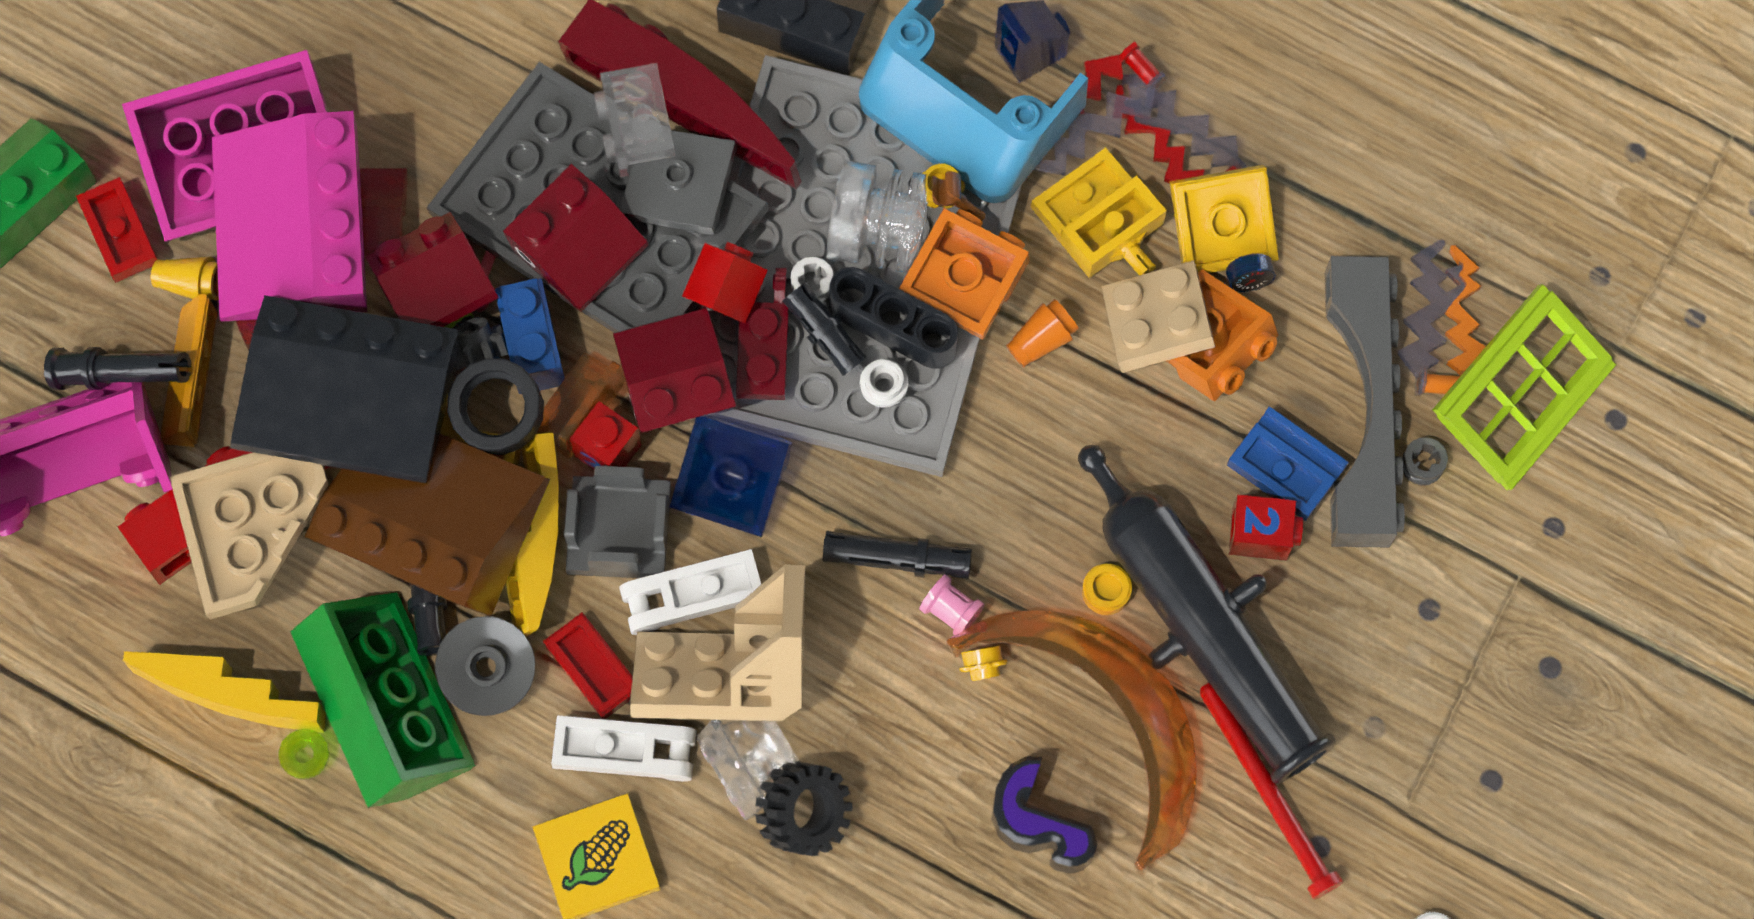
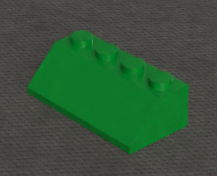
M30 118L0 145V269L77 200L76 195L86 192L97 182L85 160L56 132L33 118Z
M397 592L322 603L290 631L368 808L407 800L476 766L427 657L417 653V635Z

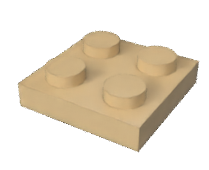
M1194 260L1101 286L1117 362L1122 373L1215 347Z

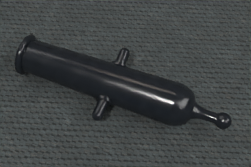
M1097 445L1084 446L1078 454L1080 467L1094 476L1103 489L1109 503V510L1105 514L1102 523L1107 544L1170 629L1168 632L1169 638L1149 653L1147 657L1149 666L1154 669H1160L1180 654L1185 657L1189 655L1273 768L1270 777L1275 784L1289 780L1328 753L1335 746L1336 740L1332 734L1323 735L1243 615L1246 612L1245 605L1266 589L1267 580L1265 577L1255 574L1234 590L1229 587L1225 588L1171 505L1153 491L1144 489L1132 492L1119 482L1106 464L1104 451Z

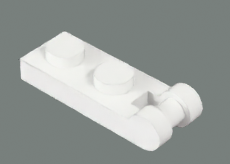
M752 549L631 580L620 585L619 589L623 602L629 604L631 616L628 618V624L631 634L637 635V632H652L663 626L735 608L738 603L761 585ZM661 593L665 606L650 610L647 598Z
M557 716L551 765L553 769L657 777L672 781H691L693 764L689 763L690 747L695 746L697 731L683 726ZM656 743L670 745L669 760L654 758Z

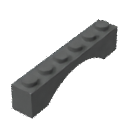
M1331 256L1325 270L1326 318L1342 336L1355 358L1363 382L1366 403L1365 432L1359 455L1350 471L1337 485L1330 499L1331 547L1390 548L1397 532H1403L1404 504L1396 503V486H1401L1403 481V459L1401 456H1395L1394 439H1400L1402 416L1400 410H1393V393H1399L1400 366L1399 364H1392L1391 348H1397L1399 323L1398 319L1390 318V302H1396L1398 285L1397 275L1389 274V257Z

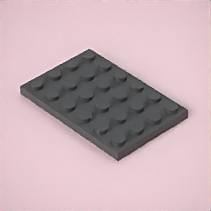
M539 61L426 208L433 217L443 216L451 212L467 239L526 277L542 279L545 289L572 305L514 253L503 230L570 164H573L606 193L620 210L643 125ZM729 179L715 235L629 220L649 245L582 312L612 332H618L694 311L698 303L684 298L682 295L704 243L724 250L727 242L741 247L768 212L767 202Z

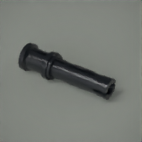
M88 347L84 352H68L65 348H52L45 357L44 376L48 386L53 390H65L69 385H85L89 390H101L109 382L186 383L191 376V372L179 371V368H192L190 357L186 352L108 354L107 351L100 347Z

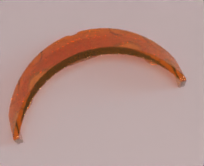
M1036 610L1016 611L988 617L947 639L948 649L955 658L973 643L982 642L1010 643L1019 647L1029 646L1040 649L1070 662L1100 684L1114 699L1128 719L1141 747L1148 776V821L1143 844L1137 861L1134 863L1135 870L1142 877L1180 845L1188 826L1195 798L1197 763L1194 739L1189 720L1176 691L1166 676L1154 669L1151 659L1141 649L1117 632L1094 621L1066 613Z

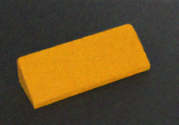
M204 294L196 296L185 304L180 311L174 353L186 352L190 357L192 368H179V371L191 372V376L186 383L169 382L161 429V437L166 445L195 447V444H197L217 311L210 298Z

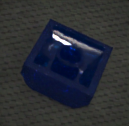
M711 415L696 417L669 507L762 537L783 473L789 464L792 442L773 433L729 419Z

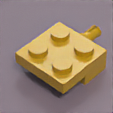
M1106 147L1031 201L1030 208L1089 278L1111 262L1121 260L1122 258L1130 264L1139 276L1151 273L1156 268L1155 263L1149 259L1139 246L1145 237L1164 224L1167 210L1137 175L1134 178L1130 177Z

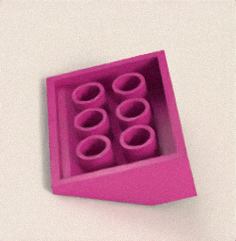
M307 50L122 104L164 241L168 242L216 227L212 137L304 113L328 112L312 58Z
M354 112L304 113L212 137L220 321L257 319L264 295L362 313L367 312L358 132Z

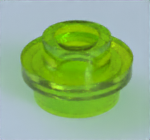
M309 729L296 730L287 735L282 741L278 753L279 762L290 776L296 779H310L319 775L327 766L329 747L319 733ZM306 747L313 749V757L309 762H297L296 755L300 749Z

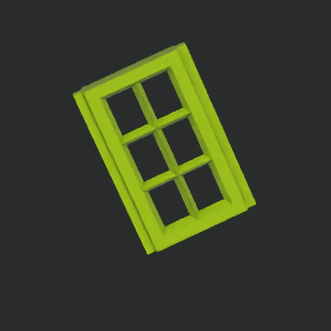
M1540 284L1432 410L1436 413V417L1493 479L1506 490H1512L1616 364L1612 361L1611 355L1555 293L1549 291L1544 284ZM1548 316L1564 334L1540 362L1524 342L1545 317ZM1571 341L1586 357V361L1563 387L1548 371L1547 367L1568 342ZM1518 351L1534 370L1509 398L1493 379ZM1541 376L1557 395L1532 423L1516 404ZM1487 388L1503 407L1479 434L1463 417V414ZM1510 413L1526 432L1502 459L1486 440Z

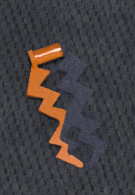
M1442 239L1415 254L1410 260L1424 274L1411 280L1410 285L1430 303L1428 306L1404 318L1403 323L1419 340L1402 348L1397 353L1416 378L1414 396H1421L1424 393L1446 394L1486 347L1469 336L1478 329L1479 324L1460 305V302L1480 290L1481 285L1469 277L1476 273L1479 267L1456 245H1452L1449 253L1458 266L1446 269L1444 274L1430 261L1444 248L1445 241ZM1448 276L1457 287L1446 293L1438 284ZM1443 315H1446L1458 324L1446 331L1445 336L1464 352L1449 360L1446 364L1457 372L1459 376L1427 374V369L1437 365L1439 362L1438 359L1429 353L1443 346L1447 341L1430 325Z

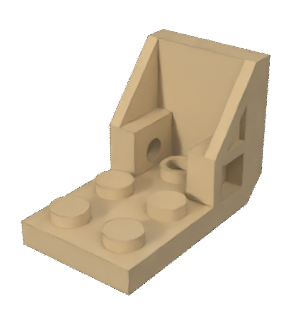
M784 565L735 606L734 634L637 632L630 701L631 718L782 721L801 709L805 643V565Z

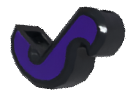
M1025 756L1012 763L1002 774L994 795L991 819L998 838L1013 850L1033 853L1049 848L1053 849L1054 852L1050 859V866L1056 871L1077 873L1084 870L1092 862L1097 850V838L1092 826L1027 804L1042 757Z

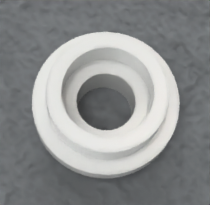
M879 359L871 362L864 368L860 377V390L863 397L872 405L891 407L898 404L905 397L908 390V376L904 368L897 362L889 359ZM886 378L893 383V387L888 391H880L876 388L875 383L879 379Z

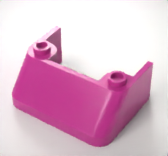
M109 382L101 390L87 389L0 419V537L20 530L24 526L23 521L30 514V507L121 475L124 482L136 483L138 487H146L160 482L163 492L173 489L170 480L172 476L170 461L143 382Z

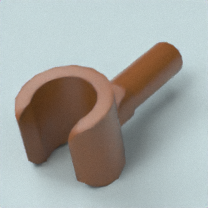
M948 171L945 174V180L939 179L936 176L932 177V199L936 205H954L975 215L981 221L985 219V212L961 193V175L959 173Z

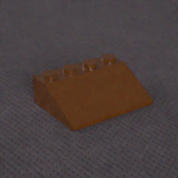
M440 433L427 483L342 468L323 492L304 537L463 607L492 616L550 479Z

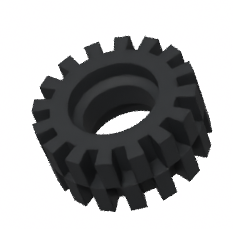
M799 761L781 764L783 770L774 768L769 773L773 782L763 781L759 788L767 792L765 799L756 797L755 806L763 807V813L755 815L756 823L767 825L760 830L763 838L770 839L769 844L774 848L804 856H819V852L827 853L833 848L830 841L840 843L844 836L838 831L839 828H849L851 820L843 818L844 811H852V802L843 800L844 797L851 794L848 786L840 785L844 780L839 773L832 772L833 769ZM808 789L813 798V811L809 821L799 828L794 817L795 804L800 794Z

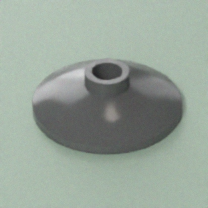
M476 617L458 624L443 639L436 656V678L445 697L460 710L477 716L498 715L515 707L528 693L535 675V657L528 639L516 626L500 618ZM484 658H490L496 664L495 672L488 677L481 676L477 671L479 661Z

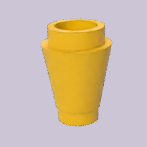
M212 256L158 259L154 262L151 270V283L154 288H160L189 299H194L199 294H204L210 300H219L217 262Z

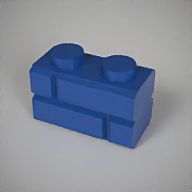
M536 278L496 288L495 291L499 297L497 298V304L510 361L522 366L538 384L540 391L566 384L542 279Z

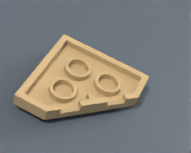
M250 453L170 477L202 603L209 620L258 606L318 506L323 492L329 486L324 465Z

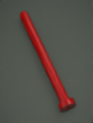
M1210 683L1203 685L1200 688L1202 700L1310 878L1312 884L1307 887V890L1313 900L1330 893L1344 883L1338 871L1329 873L1277 784L1271 780V774L1241 725Z

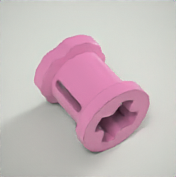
M943 575L929 591L919 610L924 614L931 612L953 628V634L960 639L977 619L985 605L979 599L976 601L971 600L951 585L950 577Z

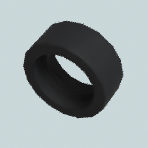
M486 358L470 364L455 378L448 393L447 412L453 429L468 445L489 454L505 455L523 448L537 434L543 421L544 400L538 384L522 366L506 359ZM491 378L505 379L514 383L521 391L525 401L524 414L520 423L511 431L501 435H488L477 430L471 423L467 413L468 399L472 390L481 382Z

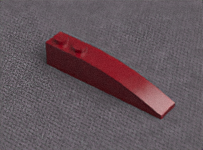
M588 0L558 40L567 64L696 135L735 141L737 146L736 157L797 190L802 183L795 160L766 123L735 91L702 63L668 41L666 35L655 26L650 24L641 26L630 20L629 16L621 8L614 4L608 3L604 6L595 0Z

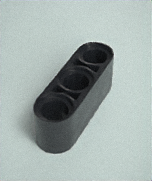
M845 267L834 274L829 284L830 309L833 315L836 313L842 319L841 322L928 368H943L949 365L955 358L958 330L954 320L947 314L862 269ZM846 289H856L864 295L859 301L851 303L843 301L839 297L840 293ZM889 311H897L903 314L906 319L898 325H889L881 317ZM938 333L946 337L948 342L940 348H933L925 344L923 339L927 335Z

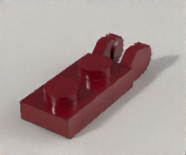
M776 267L773 274L774 303L756 302L755 299L746 322L742 323L739 321L736 399L785 400L789 309L782 300L786 298V268Z

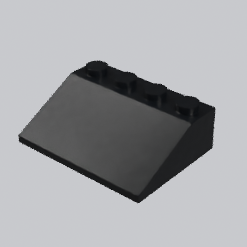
M264 295L252 333L230 442L231 449L427 483L448 405V393L454 382L459 364L458 330Z

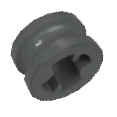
M1429 437L1418 438L1412 441L1402 456L1403 474L1409 481L1420 486L1436 482L1442 476L1448 462L1444 446L1437 440ZM1421 451L1431 454L1429 460L1434 458L1436 460V463L1432 464L1428 471L1420 470L1418 468L1420 462L1414 464L1412 459H1417Z

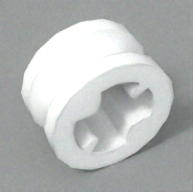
M806 257L798 261L790 275L792 292L805 282L806 273L815 272L816 278L820 275L824 278L820 280V288L813 291L822 303L827 301L830 297L829 284L833 277V270L829 263L817 257Z

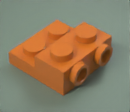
M944 208L899 289L947 314L954 320L957 327L983 340L1003 303L1007 302L1030 262L1029 252L1024 250L1025 243L1012 234L1000 231L997 236L982 228L983 222L975 215L962 209H958L955 214Z
M1201 269L1198 275L1215 347L1167 360L1166 362L1176 368L1181 380L1215 402L1223 393L1231 395L1240 388L1245 378L1244 371L1256 359L1262 362L1272 355L1279 335L1272 314Z

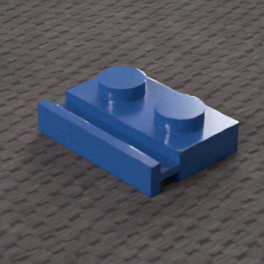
M1269 406L1258 423L1254 425L1229 458L1227 466L1272 498L1296 500L1295 514L1303 517L1304 521H1307L1335 481L1346 469L1349 462Z

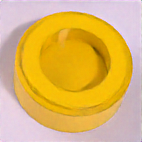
M1108 563L1093 567L1086 574L1082 585V597L1085 604L1092 611L1101 615H1113L1120 612L1128 604L1132 592V584L1128 574L1121 567Z

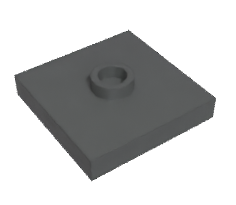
M643 125L620 211L628 220L715 235L737 151L735 141Z

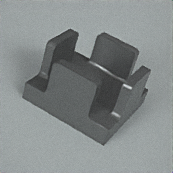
M595 466L594 477L573 476L572 489H568L564 531L567 543V575L643 578L665 572L671 496L670 481L646 479L644 469L633 467Z

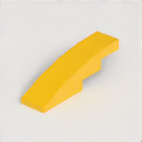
M554 433L535 434L533 439L522 448L525 469L550 479L506 581L512 624L526 637L539 629L552 580L558 536L559 497Z
M124 651L123 662L133 673L177 697L232 717L273 727L324 733L326 712L319 702L278 700L279 690L272 680L232 677V668L224 657Z

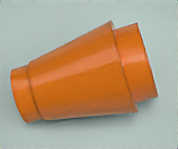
M1054 299L1047 306L1042 303L1006 347L1019 364L1025 367L1030 362H1034L1072 341L1071 335L1079 327L1064 307Z

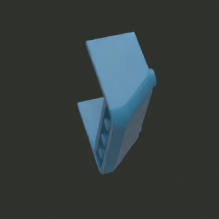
M910 0L889 25L860 84L859 102L861 109L869 118L932 164L943 163L954 167L961 175V180L965 182V188L983 201L989 203L1004 202L1013 196L1086 107L1088 78L1080 73L1052 108L1033 96L1022 95L1009 100L996 115L923 62L931 52L935 42V32L930 21L944 6V0Z

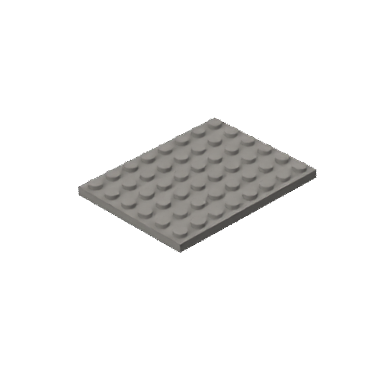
M766 55L764 57L750 108L766 123L795 160L802 183L796 190L736 156L734 158L729 179L766 201L769 208L768 212L741 246L754 253L750 262L768 270L756 297V302L774 303L772 283L776 267L787 269L786 297L791 294L790 275L792 269L798 261L806 257L821 258L829 263L833 270V276L837 271L845 267H856L899 289L944 209L942 206L938 208L927 206L921 199L922 192L918 189L919 177L934 164L877 124L862 111L859 102V87L863 79ZM1022 185L1012 197L1000 203L983 201L966 188L961 192L970 202L985 212L986 216L982 221V228L997 236L1000 231L1009 233ZM954 206L947 210L956 214L960 208ZM815 272L806 273L805 282L809 284L812 290L819 289L820 280L824 277L820 275L816 278ZM846 289L839 295L843 301L849 303L859 301L864 296L856 289ZM829 297L827 301L823 302V305L832 313ZM698 304L695 310L707 307ZM707 308L724 360L736 407L704 415L705 417L943 477L980 338L957 327L958 341L955 358L949 365L943 368L932 369L840 322V325L845 329L849 337L867 356L851 371L842 376L832 360L823 352L817 343L811 344L807 339V336L810 334L789 310L785 400L736 399L739 321ZM889 311L881 317L889 325H898L906 319L903 314L897 311ZM938 333L927 335L923 339L925 344L933 348H940L948 342L946 337ZM879 359H889L897 362L904 368L908 376V390L905 397L898 404L891 407L872 405L863 397L860 390V377L864 368L871 362ZM882 378L875 383V386L880 391H888L893 387V383L889 379Z

